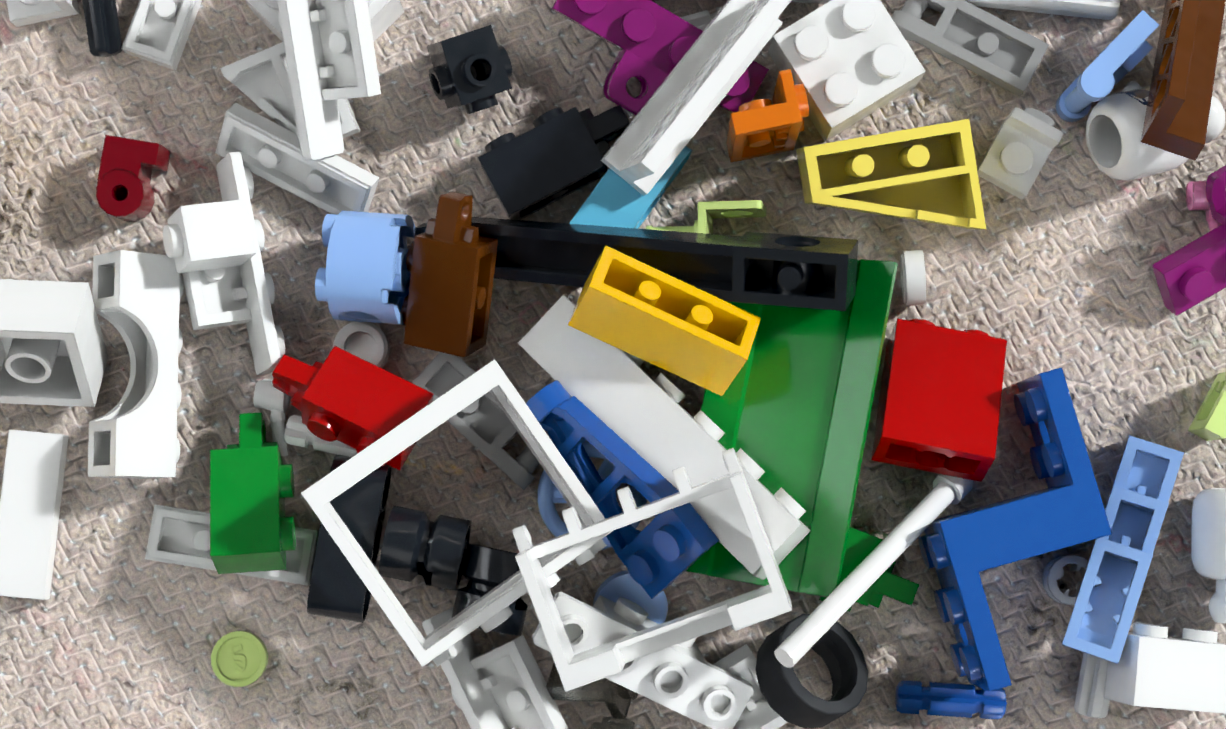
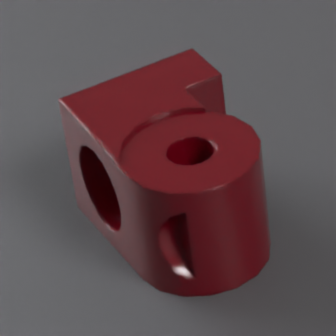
M105 135L96 187V199L100 207L107 214L126 222H137L145 218L151 212L155 203L154 191L150 185L152 170L167 172L171 151L159 143Z

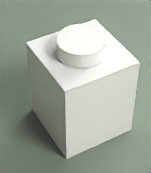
M246 199L180 206L167 219L168 224L163 227L165 252L169 258L175 259L177 273L241 266L257 253Z

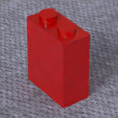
M897 318L886 345L871 460L982 482L996 455L1007 340L990 337L987 333L980 330L960 331L935 326L932 322L924 319L903 320Z

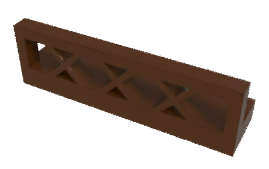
M1165 0L1141 137L1142 143L1194 161L1205 146L1226 0Z

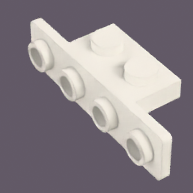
M277 0L279 8L278 20L283 34L288 65L287 76L292 90L297 122L296 133L300 141L302 158L305 161L343 153L344 143L337 99L370 97L381 94L367 0Z
M231 152L216 165L222 201L246 199L257 253L241 266L185 272L182 275L193 330L246 323L255 372L257 375L272 372L283 355H285V338L281 327L274 324L271 305L275 300V288L270 273L264 272L260 253L264 249L265 240L263 227L258 219L254 220L250 202L254 195L253 176L249 167L243 166L241 153Z
M557 592L553 597L574 655L659 625L647 618L648 613L642 607L622 597H619L615 603L599 595L593 607L563 592ZM539 623L532 635L533 642L536 646L550 652ZM696 638L627 662L622 672L606 677V679L712 729H733L754 693V689L748 681L706 662L695 642Z
M454 607L423 621L422 626L426 635H429L450 620ZM468 634L461 639L466 648L454 658L451 657L441 664L451 685L452 697L456 705L463 711L471 729H568L524 635L480 655L471 635Z

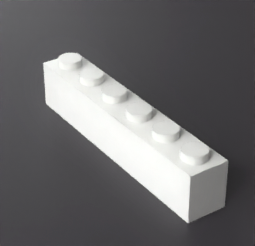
M562 295L518 342L555 381L558 380L572 397L575 396L675 488L678 489L672 470L684 466L692 487L730 474L723 461L722 452L726 451V449L718 442L725 432L701 410L692 417L679 404L686 395L662 372L654 380L640 367L644 360L568 326L576 305L565 295ZM740 448L736 455L776 562L779 565L811 531L799 520L806 510L782 487L773 495L758 480L765 471ZM729 488L690 502L717 536L719 542L752 575L764 580L766 575L734 489Z

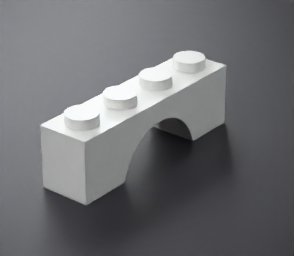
M118 250L93 256L92 297L97 314L112 323L123 337L130 357V378L126 391L118 404L105 415L89 421L88 477L140 479L176 477V464L180 457V443L177 438V409L181 403V387L178 383V355L183 343L182 332L179 328V301L183 295L184 281L182 275L177 273L175 259L169 258L167 255Z

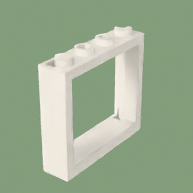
M495 359L301 492L422 667L432 660L438 667L449 658L457 656L466 648L461 639L479 626L487 633L506 621L513 614L509 605L528 592L520 570L429 635L423 637L330 503L331 500L490 391L570 508H575L582 527L605 519ZM611 532L538 558L549 588H552L560 581L556 571L573 559L580 566L594 558L596 553L607 546L603 538Z

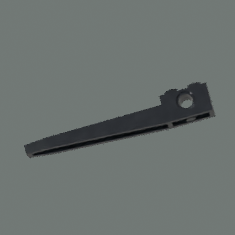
M472 217L471 226L479 228V236L498 239L494 279L583 287L604 247L608 246L727 302L846 311L856 292L857 239L746 232L743 236L484 217ZM423 223L415 228V236L426 231L427 223Z

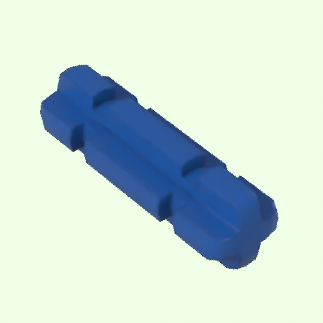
M902 680L898 683L895 691L896 710L905 714H919V710H926L927 715L972 718V714L979 713V717L982 719L998 720L1006 712L1007 698L1004 688L993 691L985 689L975 690V686L970 684L929 682V686L923 687L921 681Z

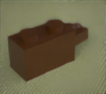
M451 191L448 194L439 196L436 219H428L426 231L416 235L408 249L406 267L408 272L411 273L409 294L405 297L401 308L405 326L404 344L464 358L486 346L498 239L479 236V228L471 226L473 195Z

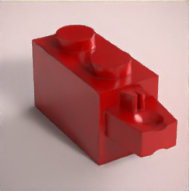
M337 346L333 347L324 363L315 361L313 366L283 355L272 373L273 387L292 397L291 405L302 412V423L307 426L311 433L325 441L333 442L338 440L356 449L357 453L432 403L434 393ZM417 442L385 464L400 471Z

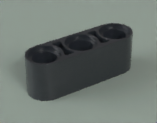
M335 455L330 472L352 457ZM387 464L380 466L330 501L375 568L391 482L392 467ZM320 523L309 586L307 612L312 615L364 623L369 609L371 593L326 528Z

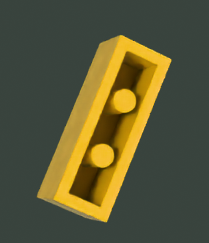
M605 246L583 286L568 326L723 396L748 360L761 318Z

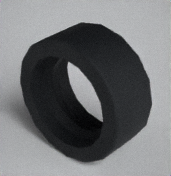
M801 614L768 635L757 652L755 668L760 691L769 706L786 722L804 729L822 728L856 708L867 691L868 669L863 651L853 635L839 622H836L811 647L821 656L829 669L833 684L830 700L826 701L810 693L802 686L793 667L787 668L776 659L774 651L810 614Z

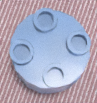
M344 210L339 214H326L322 225L323 245L328 247L326 268L320 267L317 270L315 296L317 301L328 302L329 313L333 319L404 325L403 314L400 312L404 299L409 294L411 273L408 272L406 267L408 253L406 237L415 238L416 228L411 216Z

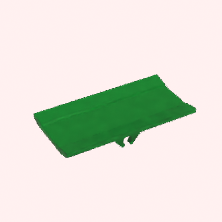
M857 260L856 292L846 311L728 302L760 317L761 320L748 360L723 396L705 389L701 411L725 432L718 442L726 450L734 448L735 452H737L741 448L765 471L758 480L773 495L782 487L806 510L799 520L811 531L778 565L787 591L828 597L840 583L898 264L893 261ZM719 541L685 571L760 586L769 585L767 577L761 580L752 575Z

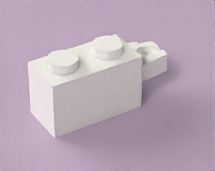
M1133 623V633H1128L1119 663L1107 662L1104 699L1132 706L1226 714V644L1217 642L1218 632L1183 628L1182 638L1168 637V627Z

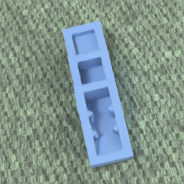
M1129 435L1105 508L1112 535L1095 539L1062 642L1063 646L1116 664L1119 663L1153 558V551L1169 505L1168 502L1184 452Z

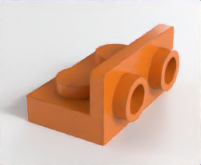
M791 69L779 71L772 102L770 99L753 100L739 106V112L731 113L726 140L730 162L794 150L799 132L804 131V117L809 116V106L803 83L794 85Z

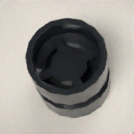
M393 506L384 534L379 574L383 577L411 582L417 575H421L426 585L457 591L462 578L461 572L467 545L470 541L472 521L440 515L433 522L428 520L424 511Z
M468 543L461 572L468 580V584L466 587L457 590L451 618L520 569L515 558L518 553ZM520 597L509 605L513 614L491 631L516 636L522 635L528 605Z

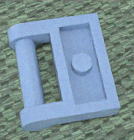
M1144 10L1128 24L1059 96L1056 101V111L1061 119L1066 122H1077L1084 118L1091 109V103L1101 101L1110 94L1114 85L1152 50L1153 46L1146 39L1159 24Z

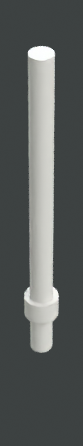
M939 474L934 479L933 489L774 651L776 659L783 666L792 668L949 504H958L972 490L973 480Z

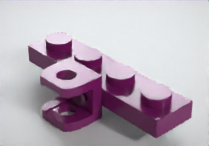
M556 0L551 8L553 11L621 49L605 78L603 95L609 101L616 105L620 104L622 108L634 115L640 112L703 32L701 29L651 0ZM753 60L718 106L731 113L739 112V106L752 101L769 69ZM632 77L638 79L641 84V91L635 98L631 97L626 90V84Z
M1226 165L1211 173L1206 181V196L1212 217L1222 225L1152 265L1164 306L1176 316L1226 288Z

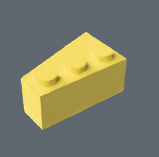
M969 119L796 149L804 202L806 204L967 229L987 230Z

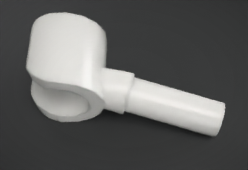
M259 380L254 391V407L271 410L270 422L273 442H278L281 456H287V443L284 441V420H286L285 412L288 409L291 397L274 388L273 380Z

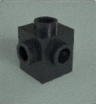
M491 25L427 46L433 68L429 69L430 82L437 98L445 100L447 109L464 105L467 114H471L498 105L495 94L512 89L508 78L512 76L511 61L505 48L502 45H497Z

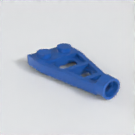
M558 380L542 388L526 402L528 408L542 428L547 431L552 442L605 519L623 513L616 499V489L622 483L633 486L649 502L679 492L677 488L575 396L571 397ZM586 440L614 465V470L605 480H602L582 445ZM690 503L655 515V518L642 531L635 529L630 524L616 529L606 536L617 556L627 567L630 576L642 586L651 599L670 586L719 541Z

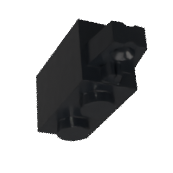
M620 104L595 117L590 108L578 112L577 108L574 107L564 112L561 107H558L536 118L533 121L534 129L518 137H515L514 133L504 134L485 146L487 153L478 157L509 219L521 220L605 175L607 165L601 160L611 148L608 142L621 136L630 124Z

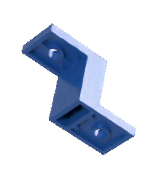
M1062 367L1018 382L1019 393L1014 395V405L1018 418L1023 426H1030L1035 446L1030 448V459L1033 469L1039 479L1045 478L1048 488L936 519L924 530L925 535L918 537L924 563L927 569L935 567L941 589L934 591L939 615L943 623L951 621L957 643L950 645V653L959 677L967 676L970 684L987 691L1011 686L1012 683L979 572L1112 535Z

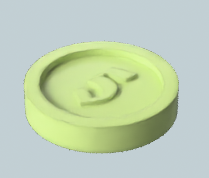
M234 631L224 635L217 641L211 653L213 672L220 681L233 687H243L254 683L263 675L268 664V652L265 644L258 636L248 631Z

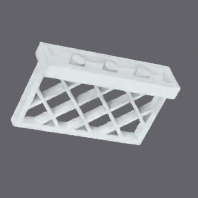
M728 0L601 161L643 196L647 195L783 24L778 17L792 0Z

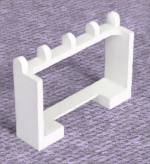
M734 448L722 452L725 467L730 474L692 487L684 466L672 470L679 489L678 493L637 507L630 488H622L617 490V494L624 512L588 526L582 527L574 507L563 510V519L569 533L533 545L531 535L525 525L513 529V535L519 549V553L515 558L565 692L620 673L627 662L733 625L734 630L737 631L792 611L790 596ZM733 488L769 585L574 655L538 558L714 493Z

